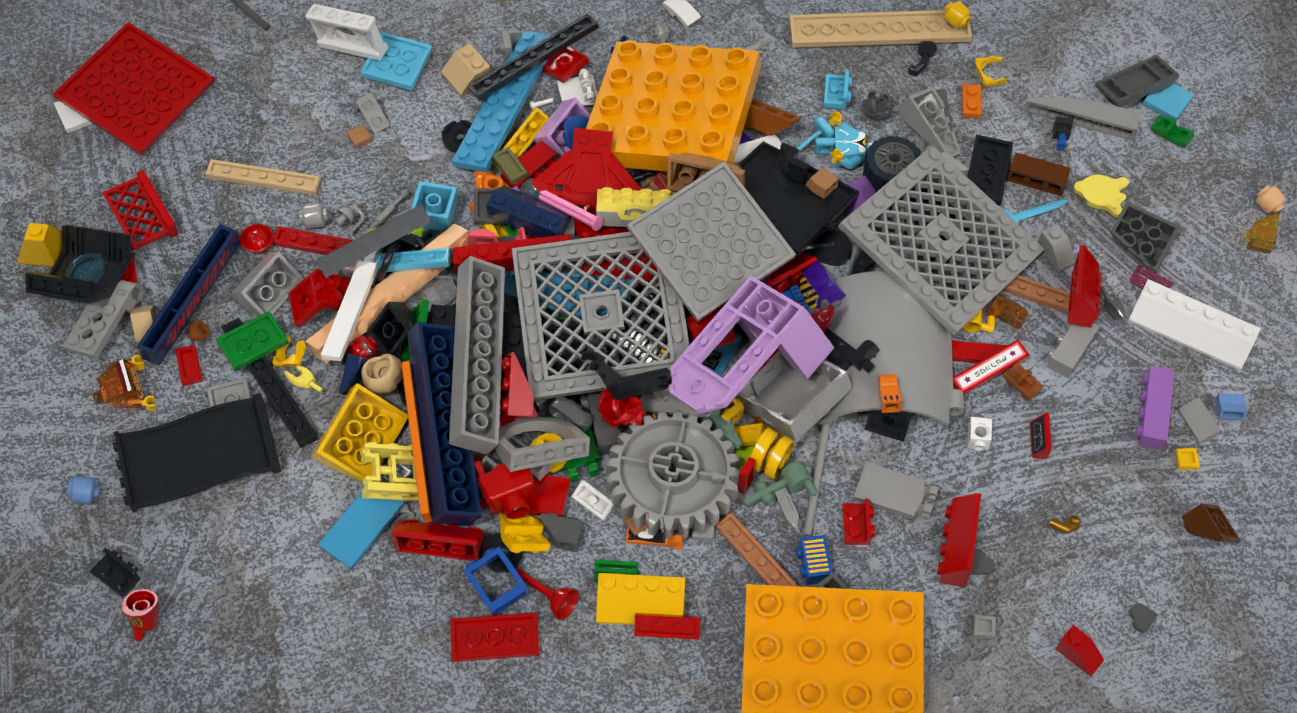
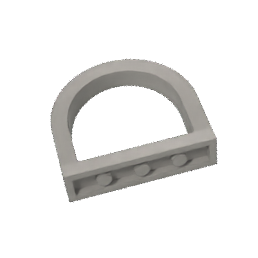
M548 417L525 418L512 421L499 428V445L495 447V451L509 471L513 472L589 456L590 438L577 426L565 420ZM528 431H545L564 438L563 440L519 449L515 448L508 441L512 436Z

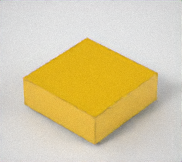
M1182 448L1174 451L1178 470H1198L1200 468L1197 448Z

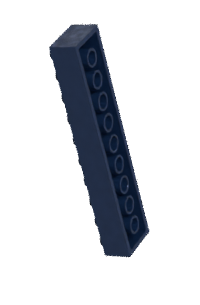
M418 322L407 332L432 524L470 526L482 517L473 451L449 444L455 327Z

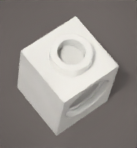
M971 417L968 425L967 448H972L976 451L988 450L992 438V419Z

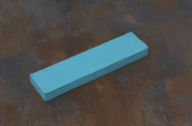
M451 248L395 252L387 272L449 267L453 252ZM386 253L378 254L375 263L378 264L379 268Z

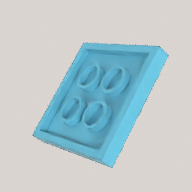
M381 32L382 40L387 43L388 49L380 61L367 58L360 72L361 77L412 91L433 51L432 45Z

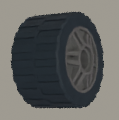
M898 136L882 137L874 141L868 148L863 176L867 177L877 192L921 155V151L913 142L906 138Z

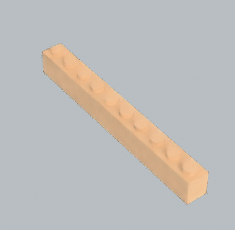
M454 223L421 250L452 249V247L468 246L467 238L469 231ZM447 267L394 271L378 283L367 295L348 345L367 332L388 302L406 301ZM335 318L306 340L312 354L325 364L331 360L322 359L321 352Z

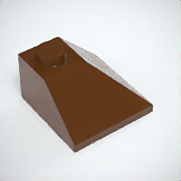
M1201 503L1182 516L1185 522V529L1192 535L1221 542H1241L1220 506Z

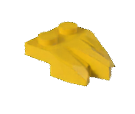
M498 514L501 538L510 551L514 553H520L521 551L533 553L549 551L550 543L542 534L544 526L537 518L526 514L518 519H508L505 514Z

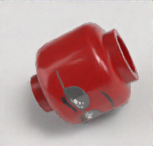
M359 336L348 345L347 355L353 354L371 359L377 355V343L372 337Z

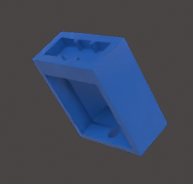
M500 546L496 549H489L484 553L483 558L478 561H471L466 565V569L463 570L492 615L499 614L530 593L528 587ZM500 557L518 585L491 602L473 574Z

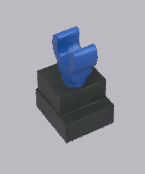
M1056 116L1052 128V139H1057V150H1064L1066 141L1069 140L1073 118Z

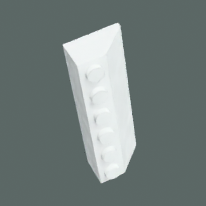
M1149 279L1128 320L1240 371L1261 329Z

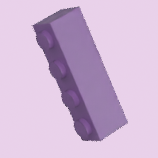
M1150 366L1148 372L1143 374L1141 384L1144 385V390L1141 391L1139 400L1143 403L1138 411V419L1141 421L1136 429V437H1139L1138 445L1163 450L1168 441L1175 374L1173 370Z

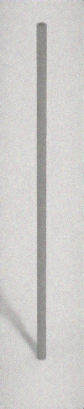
M853 242L849 269L859 247L855 242ZM830 423L821 427L812 481L817 489V494L814 496L810 495L803 537H811Z

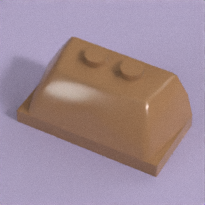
M670 153L668 156L667 189L675 191L683 189L723 163L724 160L692 153H682L679 155ZM725 161L744 186L745 170H742L735 163Z

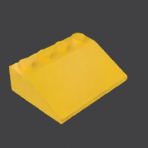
M356 383L350 388L311 457L333 470L363 482L365 476H372V463L361 462L362 456H360V451L364 444L369 442L385 445L394 443L408 419V414ZM379 457L380 466L385 458Z

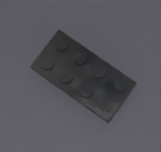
M976 134L967 177L1000 206L1013 142Z

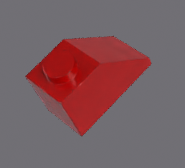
M1075 625L1071 626L1056 647L1059 653L1090 677L1104 662V658L1093 640Z

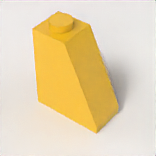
M29 223L17 262L19 264L53 267L62 250V231L47 224Z

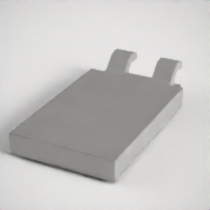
M866 462L853 500L864 503L865 499H869L870 506L913 519L915 514L929 519L933 506L926 503L922 504L923 498L935 501L939 488L924 486L926 480Z

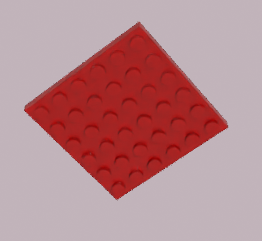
M127 22L53 93V96L142 155L215 81L213 76Z

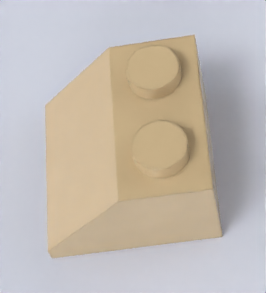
M470 43L453 53L442 69L441 74L460 97H463L470 93L468 86L489 74L491 68Z

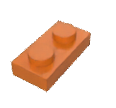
M963 84L962 118L981 119V85Z

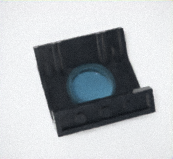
M68 224L62 225V252L48 274L37 272L25 273L26 292L86 303L110 298L136 253L131 251V234Z

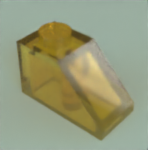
M1274 212L1254 222L1251 230L1248 229L1245 235V240L1248 241L1247 249L1270 254L1276 243L1280 212Z

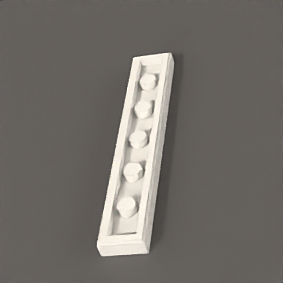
M358 261L321 352L322 359L342 361L379 268L377 263Z

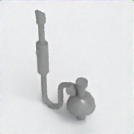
M410 189L404 190L393 204L390 203L363 235L370 229L383 223L396 209L395 206L409 194ZM357 199L350 208L341 207L338 209L339 217L335 221L338 226H341L345 221L351 224L355 215H361V219L350 230L352 240L357 239L353 233L365 219L364 213L359 208L362 204Z

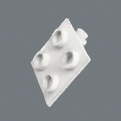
M581 69L579 77L570 78L565 83L557 80L562 101L577 98L583 106L595 104L598 93L593 74L590 75L587 69Z

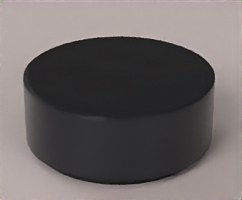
M922 41L919 44L918 53L921 57L928 55L932 58L936 53L937 46L932 41Z

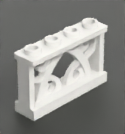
M313 4L305 15L318 38L317 44L321 48L379 61L388 49L387 43L382 40L375 23L376 19L373 16ZM336 27L347 28L355 35L343 33L336 29Z

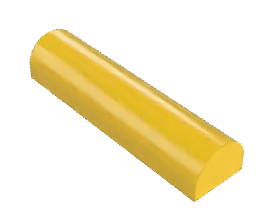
M536 107L503 149L509 147L517 159H519L533 142L534 137L548 121L549 117ZM493 161L496 168L500 170L495 161Z

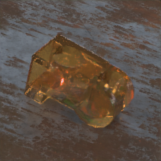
M998 294L986 316L992 315L1006 322L1009 326L1019 329L1023 326L1029 313L1018 303Z

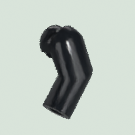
M923 55L917 66L910 65L908 73L914 77L919 76L927 67L930 57Z

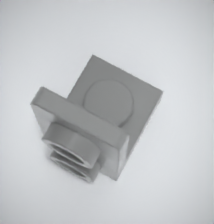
M372 92L352 104L355 111H361L374 134L390 125Z

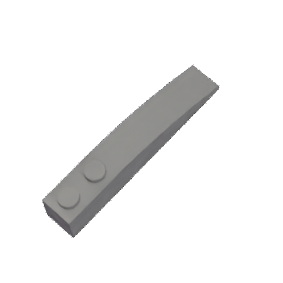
M1063 97L1028 98L1024 110L1026 113L1055 120L1056 116L1073 118V125L1131 141L1135 137L1141 117L1140 112L1115 105Z

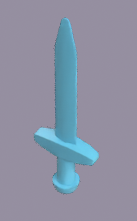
M1068 200L1052 201L1016 214L1011 213L1006 208L1002 210L1018 223L1020 220L1056 209L1067 203Z

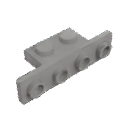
M669 383L667 384L668 389L652 392L653 394H642L640 398L643 410L646 413L658 414L659 411H665L667 414L673 415L675 410H680L683 416L710 417L712 412L698 414L669 392Z

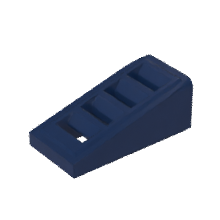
M353 354L348 355L339 394L347 395L351 387L356 383L359 384L362 379V367L370 358Z

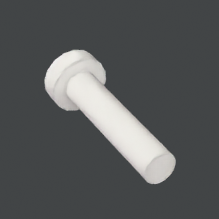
M553 98L538 102L531 101L529 104L530 108L534 110L535 107L552 103Z

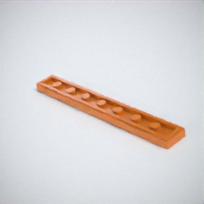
M405 361L401 365L420 513L423 520L428 522L432 521L412 367L409 361Z

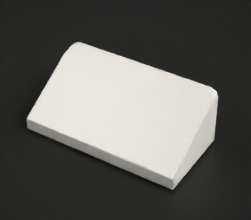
M582 479L571 496L603 521L617 507L612 504L611 497L585 479Z

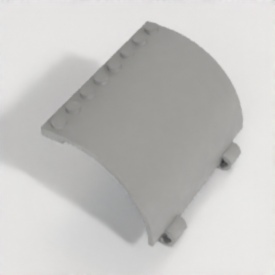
M886 271L858 273L835 280L846 296L841 299L842 304L835 309L833 321L828 328L855 349L864 341L871 340L880 350L876 357L870 360L875 367L869 373L863 369L858 371L853 366L847 370L853 388L818 423L825 425L838 420L840 416L846 414L881 410L878 393V375L894 373L897 376L899 393L902 398L901 411L932 418L945 426L950 425L949 415H962L964 413V393L961 390L953 389L951 333ZM933 282V286H940L939 284ZM886 404V406H888V407H892V406L895 405V404Z

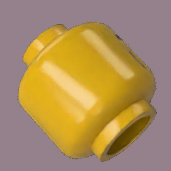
M960 1L950 2L944 9V19L954 28H963L971 19L970 9Z

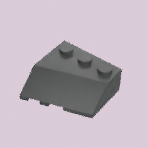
M1126 202L1110 234L1156 274L1180 226Z

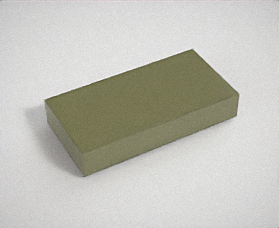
M509 147L492 155L493 160L511 185L528 177V172Z

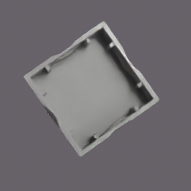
M778 351L761 370L755 373L736 395V398L743 403L746 412L797 442L853 387L847 371L827 360H823L811 376L806 378L795 371L782 353Z

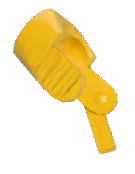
M992 55L975 58V69L984 87L1001 86L1007 82L1006 78L993 81V78L986 76L982 72L987 64L1001 62L1002 57Z
M287 336V339L290 343L292 339L289 336ZM303 340L298 341L296 353L291 354L287 359L285 350L289 344L277 349L276 355L273 356V366H300L305 352V342Z

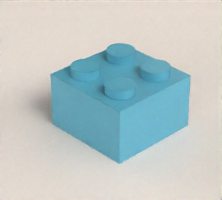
M419 181L411 209L421 204L423 205L431 222L422 227L443 231L451 227L459 201L457 187Z

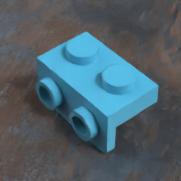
M845 69V75L826 74L824 108L846 109V103L850 102L851 91H848V88H851L852 77L849 76L848 69Z

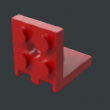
M317 268L288 293L294 326L302 327L324 307L339 311L351 278L338 274L325 278L321 269Z

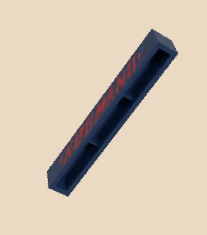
M221 224L218 225L136 346L143 360L160 366L241 244L236 230Z

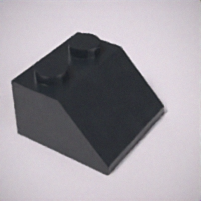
M388 302L367 331L385 354L395 355L406 340L407 332L413 327L415 315L405 302Z

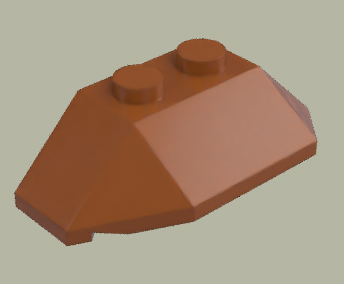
M752 98L745 126L747 129L760 131L765 136H772L797 123L801 117Z

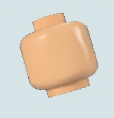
M1268 185L1256 194L1258 196L1256 203L1265 213L1273 211L1276 214L1284 207L1282 203L1285 202L1286 198L1276 186L1270 187Z

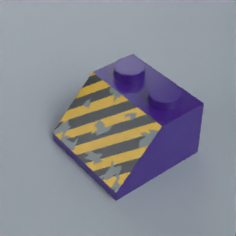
M818 260L802 273L799 289L810 309H819L820 302L824 299L828 300L831 304L846 296L829 271Z

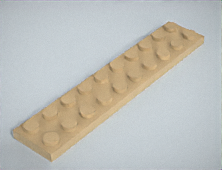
M944 10L789 15L792 48L920 44L922 41H932L934 43L971 42L972 32L970 21L963 28L952 27L944 19Z

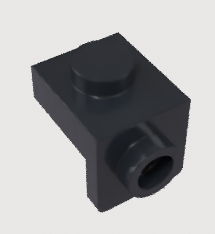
M431 229L421 237L410 233V236L417 238L413 249L416 251L423 249L437 238L440 233Z

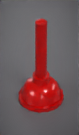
M516 569L526 584L547 597L549 607L556 619L563 620L569 616L578 601L579 593L576 589L564 587L557 590L554 588L550 589L521 569Z

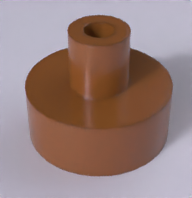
M197 320L189 327L190 334L188 336L193 341L196 339L202 342L210 336L209 328L202 321Z

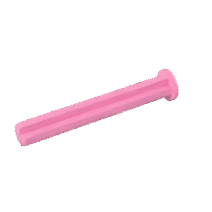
M546 190L540 191L539 200L591 226L594 231L600 230L603 226L604 218L602 216H595Z

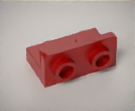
M865 499L864 503H843L844 545H870L871 538L875 537V525H871V518L874 517V507L870 506L869 499Z

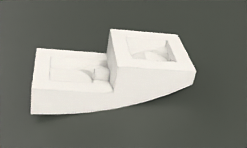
M665 0L662 3L671 16H676L685 28H688L701 18L700 14L686 0Z

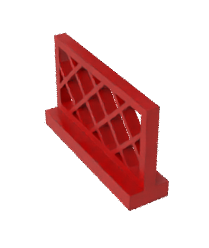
M144 170L137 172L138 177L102 192L124 233L130 234L129 232H131V245L134 250L169 234L172 238L179 235L173 219ZM138 185L139 188L136 193L128 191L130 187ZM121 194L118 201L110 199L109 196ZM125 196L134 197L131 204L123 202ZM138 198L146 200L144 206L136 205ZM121 206L129 208L126 214L118 213ZM133 209L141 211L139 217L131 216ZM146 212L154 213L152 220L144 219ZM128 220L136 221L134 228L126 227ZM141 223L150 224L147 231L139 229ZM154 226L163 228L158 233L151 232ZM136 234L145 235L142 240L136 243L133 240Z

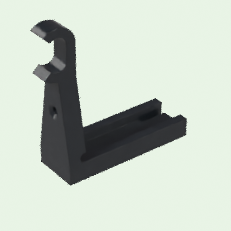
M584 351L582 353L581 360H592L589 370L597 371L615 400L668 389L667 384L669 383L671 372L667 367L620 378V375L609 367L596 352Z

